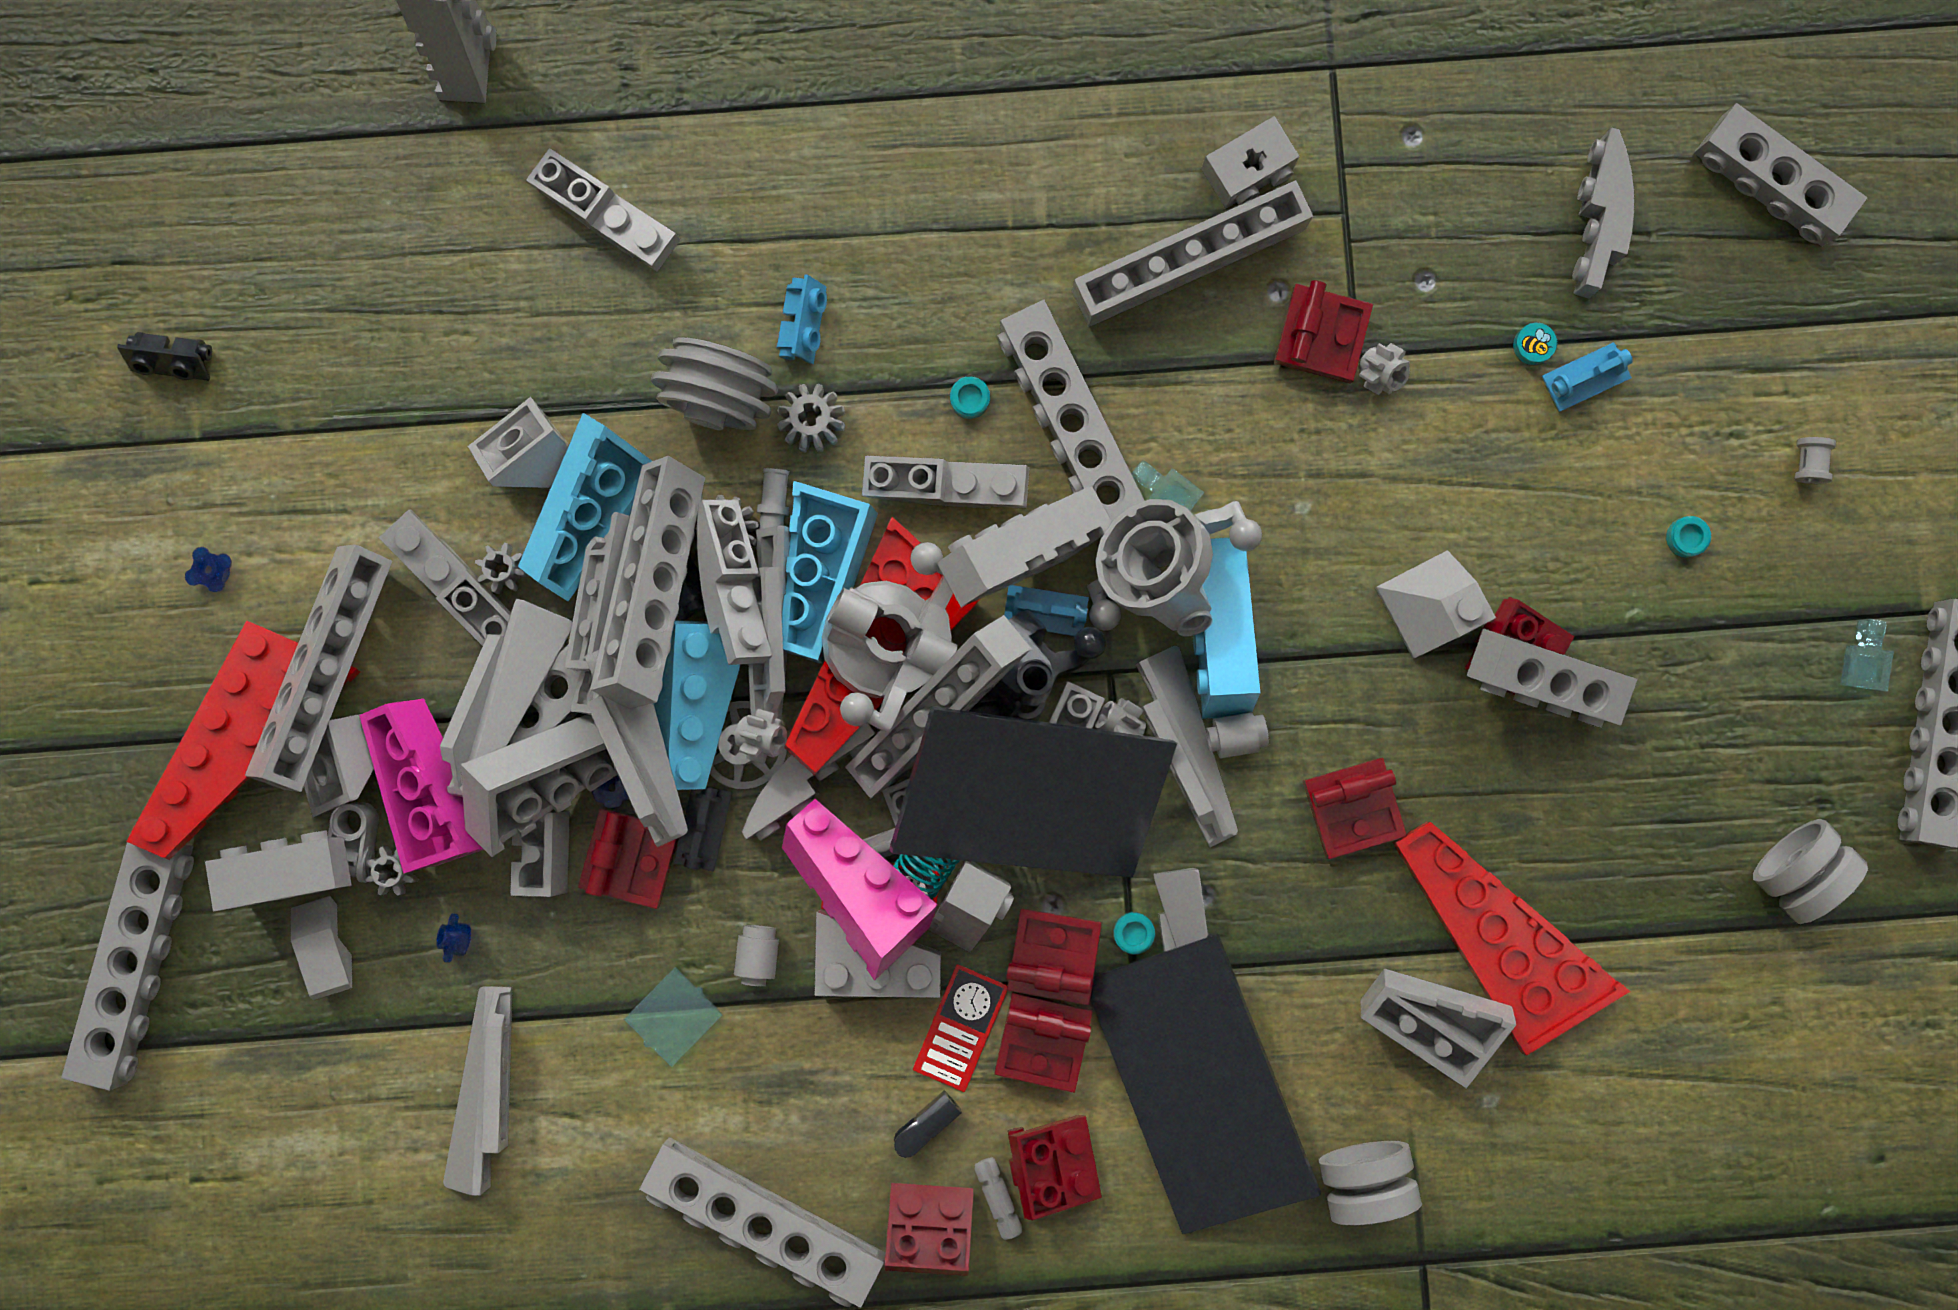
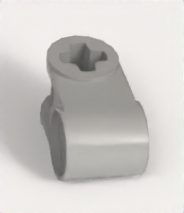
M355 802L337 807L331 814L328 838L344 837L350 877H356L358 882L366 883L365 879L371 875V866L366 861L368 859H375L374 849L379 824V815L376 809L371 804L365 802ZM352 811L358 813L361 818V827L357 832L353 831L348 824V816Z

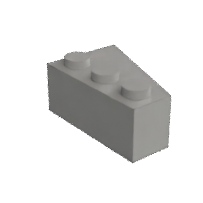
M327 830L302 834V843L293 845L287 844V838L261 842V851L247 853L246 846L220 850V859L205 861L213 912L352 886L344 837L328 838Z
M964 861L928 930L971 952L991 926L994 918L1003 920L1014 900L1013 893L1009 892L1011 889L1009 881L975 862Z
M822 909L816 912L815 996L940 998L941 951L914 942L874 981L866 969L867 964L858 951L854 952L848 944L846 934L835 918L831 919L828 913Z
M1383 969L1360 1000L1361 1018L1466 1089L1516 1026L1513 1008L1510 1005L1387 969Z

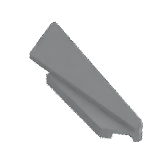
M614 512L611 515L610 530L605 537H594L586 546L564 666L567 669L581 671L570 709L571 712L591 715L586 702L601 696L590 690L593 675L584 656L599 650L630 519V516L619 512Z
M773 526L756 530L757 569L759 574L751 581L772 657L765 663L749 664L751 716L756 715L757 709L776 713V719L782 720L787 652L783 650L782 611L783 599L786 594L787 557H789L791 533L789 532V527Z
M516 599L504 638L500 635H487L440 745L442 760L451 764L453 778L450 785L447 786L449 794L463 797L461 764L508 745L571 633V620L524 600Z
M1177 646L1170 647L1136 664L1154 700L1141 707L1143 709L1142 714L1155 738L1170 739L1178 743L1170 770L1209 847H1212L1236 835L1238 829L1214 754L1209 749L1206 729L1181 651Z
M599 650L584 656L592 675H594ZM599 696L586 702L635 812L644 828L648 827L655 845L659 847L685 835L688 828L653 703L629 709L604 696Z
M1188 868L1154 873V881L1164 909L1163 913H1158L1163 951L1165 952L1206 938L1208 932L1199 870Z
M484 986L478 991L443 1180L446 1188L469 1195H481L491 1187L492 1153H499L508 1146L512 987Z

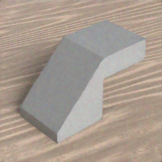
M331 896L291 908V943L310 998L315 1000L352 988V955L338 938L337 904Z

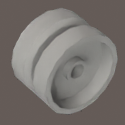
M1817 819L1798 827L1772 847L1755 868L1753 880L1768 895L1772 897L1780 896L1779 907L1794 922L1803 924L1824 916L1849 897L1863 881L1868 871V865L1852 847H1840L1841 836L1826 820Z
M1401 1141L1368 1142L1334 1150L1318 1159L1324 1184L1335 1188L1326 1197L1331 1220L1334 1223L1340 1225H1366L1386 1222L1407 1216L1422 1206L1416 1180L1405 1177L1414 1168L1408 1143Z

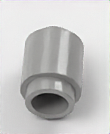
M1252 712L1213 718V727L1206 728L1210 752L1217 751L1220 759L1257 753L1260 748L1269 746L1268 730L1263 715L1254 716Z
M743 925V934L738 935L734 975L742 977L741 984L766 986V979H775L779 939L775 938L776 928Z

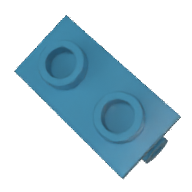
M804 275V279L792 278L791 284L787 285L783 314L795 316V321H781L776 348L780 350V358L795 360V356L809 364H814L815 353L820 346L819 329L822 312H824L827 305V287L809 275Z
M1613 342L1541 377L1560 412L1631 379L1628 365L1633 363V359L1627 349L1620 351Z
M1011 585L1008 587L1004 616L1009 620L1022 611L1030 610L1046 627L1047 632L1076 636L1080 630L1084 629L1089 597Z

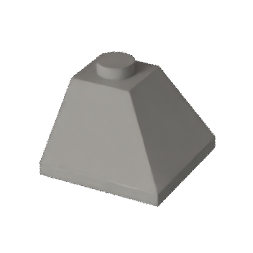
M530 397L472 442L468 448L492 486L550 488L566 454L569 443Z
M1448 550L1375 587L1412 658H1416L1496 618L1477 581Z
M359 715L329 720L304 783L313 817L323 815L341 805L358 799L374 769Z

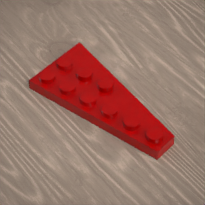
M891 517L860 585L889 581L909 587L926 601L931 597L941 580L942 574L936 572L933 575H923L913 568L910 561L911 553L915 546L921 542L896 519ZM953 593L945 608L949 616L951 631L978 604L980 599L961 607ZM887 617L874 618L865 636L868 638L875 637L878 644L885 650L891 652L901 650L904 653L906 638L900 624L894 619ZM824 661L784 746L814 776L861 727L849 725L842 718L840 712L841 702L847 695L854 692L835 678L826 661ZM869 697L873 703L874 710H877L882 705L884 698L875 699Z
M245 622L126 842L170 860L207 824L206 820L225 802L228 803L238 793L237 790L250 778L245 776L297 648V642L252 622ZM351 666L344 685L348 681L351 682L361 672Z
M1425 822L1407 833L1406 837L1392 842L1487 998L1512 1006L1516 1026L1510 1035L1522 1054L1527 1056L1631 992L1605 972L1591 957L1585 955L1572 944L1564 934L1525 901L1513 894L1492 873L1487 872L1474 861L1466 851L1433 823Z

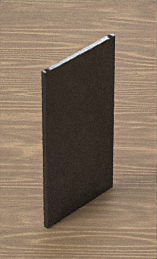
M931 706L889 850L892 854L1133 878L1178 743L1170 739Z
M1218 933L1214 935L1209 934L1206 938L1094 975L1090 1000L1182 1235L1186 1233L1191 1234L1197 1230L1300 1201L1315 1199L1321 1195L1320 1188Z

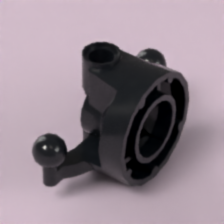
M1025 610L1010 618L1009 622L1032 649L969 712L1039 721L1044 710L1045 700L1050 695L1054 681L1059 676L1079 669L1088 660L1097 658L1105 651L1106 639L1102 631L1094 627H1086L1075 636V651L1054 653L1043 643V638L1047 632L1046 627L1030 610ZM1022 704L1035 706L1036 710L1031 713L1021 712L1020 706Z

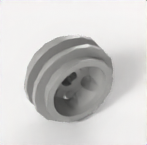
M677 337L673 339L672 343L675 349L664 348L659 351L657 358L660 363L669 368V371H657L652 374L650 381L654 386L663 390L657 394L656 399L663 405L683 413V418L687 421L715 430H723L724 426L741 430H754L757 426L754 418H770L772 410L767 404L760 401V397L775 396L778 387L776 383L767 378L771 376L772 368L765 362L727 346L694 338Z

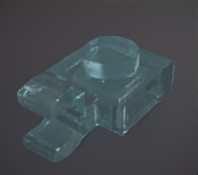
M1144 460L1131 473L1136 482L1153 491L1147 500H1172L1191 511L1204 493L1175 469L1171 468L1164 477Z
M1875 619L1858 620L1856 626L1858 646L1846 645L1840 685L1875 691H1888L1894 651L1882 650L1883 638L1886 632V621Z

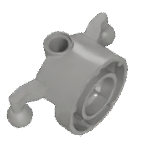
M1149 499L1130 506L1111 522L1100 540L1095 561L1098 579L1087 586L1093 602L1089 612L1091 623L1099 630L1108 631L1119 624L1121 619V610L1118 607L1120 605L1135 615L1153 616L1171 630H1177L1181 636H1193L1205 631L1213 621L1210 614L1212 608L1202 586L1209 575L1213 556L1210 534L1232 526L1229 532L1231 544L1234 548L1247 552L1254 550L1260 544L1262 539L1260 526L1257 522L1246 519L1238 501L1231 502L1219 509H1212L1195 515L1188 508L1172 500ZM1170 564L1168 569L1161 574V570L1158 567Z
M925 542L915 546L910 558L913 568L919 574L933 575L936 572L942 574L941 580L931 597L926 601L907 586L889 581L864 583L855 589L850 588L848 590L843 588L826 617L822 633L825 661L835 678L854 692L847 695L840 706L841 716L849 725L863 726L869 723L889 733L900 711L906 693L912 692L926 684L956 653L957 645L951 642L949 616L945 610L953 592L937 562L943 559L941 549L933 543ZM887 617L894 619L900 624L906 638L904 653L901 650L894 652L885 650L878 644L875 637L868 638L865 636L874 618ZM869 697L875 699L884 698L880 712L874 710L873 703Z

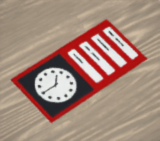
M957 964L912 1070L965 1092L1007 993L1008 985Z

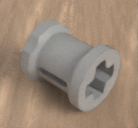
M1824 437L1798 439L1796 446L1800 448L1799 471L1795 473V481L1814 484L1831 483L1833 474L1829 473L1831 450L1836 447V441Z

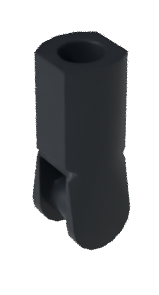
M945 1090L918 1112L916 1117L908 1121L895 1133L894 1147L899 1156L904 1158L914 1156L931 1138L939 1134L962 1113L961 1108Z

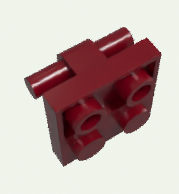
M1312 280L1309 287L1295 284L1273 363L1351 384L1354 381L1373 304L1325 291L1327 284L1321 281Z
M1509 597L1508 599H1503L1495 613L1496 618L1484 624L1474 643L1478 645L1483 629L1565 655L1575 636L1522 601ZM1476 648L1464 668L1466 671L1470 668ZM1507 690L1512 696L1515 695V692Z
M1377 758L1302 781L1326 859H1332L1407 836L1392 786L1396 785V778L1392 769H1386L1383 758Z
M600 808L578 888L586 890L585 893L591 895H606L658 909L661 904L678 838L657 847L648 827L644 828L639 818Z
M1021 908L1012 964L1009 963L1007 980H1009L1008 991L1089 1005L1103 922Z
M1012 992L994 1075L1075 1093L1085 1045L1090 1038V1022L1093 1011L1087 1008Z
M1075 1115L1024 1131L1023 1127L1007 1131L1012 1153L1009 1164L1013 1184L1018 1186L1024 1219L1033 1221L1102 1198L1085 1115Z
M891 1183L885 1271L968 1276L973 1188Z

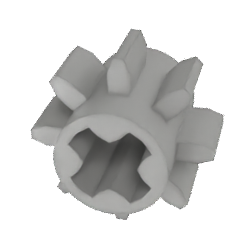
M1379 343L1377 347L1366 351L1359 365L1361 372L1359 376L1366 380L1364 387L1377 395L1382 390L1391 394L1392 391L1402 388L1410 374V362L1403 358L1406 351L1392 343L1387 347Z
M508 543L502 545L501 551H496L487 545L486 552L488 554L483 560H475V564L481 566L483 572L478 577V582L485 584L493 581L491 589L496 594H500L503 585L516 592L518 590L516 582L519 578L528 577V574L518 567L523 554L518 553L511 556L512 546ZM504 563L509 565L507 573L500 572L499 574L495 572L496 565H503Z
M1120 698L1117 704L1109 701L1099 711L1095 720V727L1099 730L1143 736L1146 722L1139 718L1143 709L1123 698Z
M757 709L755 716L747 715L743 717L735 731V742L738 746H741L739 752L746 754V759L762 764L765 763L767 756L775 757L781 754L787 741L786 728L781 726L783 721L776 719V713Z
M388 846L380 847L379 853L381 857L366 861L371 866V875L365 880L366 882H375L379 885L378 895L387 894L391 886L397 896L406 893L405 883L418 882L419 880L413 875L414 871L403 874L397 849L393 855ZM394 863L393 869L399 872L398 877L391 878L392 872L387 869L388 864Z

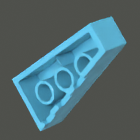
M582 413L518 567L538 583L566 601H569L580 584L586 546L594 537H605L610 530L611 515L614 512L628 516L631 514L641 467L652 462V460L605 425Z
M793 481V514L790 516V549L786 562L787 584L782 611L783 650L789 654L823 664L825 658L822 633L826 617L843 588L849 590L854 587L878 513L868 503Z
M1230 538L1210 539L1213 556L1209 575L1202 586L1212 608L1210 614L1213 621L1208 629L1193 635L1194 654L1199 657L1197 690L1198 694H1201L1202 719L1252 712L1260 695L1246 551L1234 548Z
M674 621L670 640L671 649L666 658L662 677L663 686L658 695L657 702L653 703L677 790L705 789L740 664L728 665L720 633L711 634L708 621Z

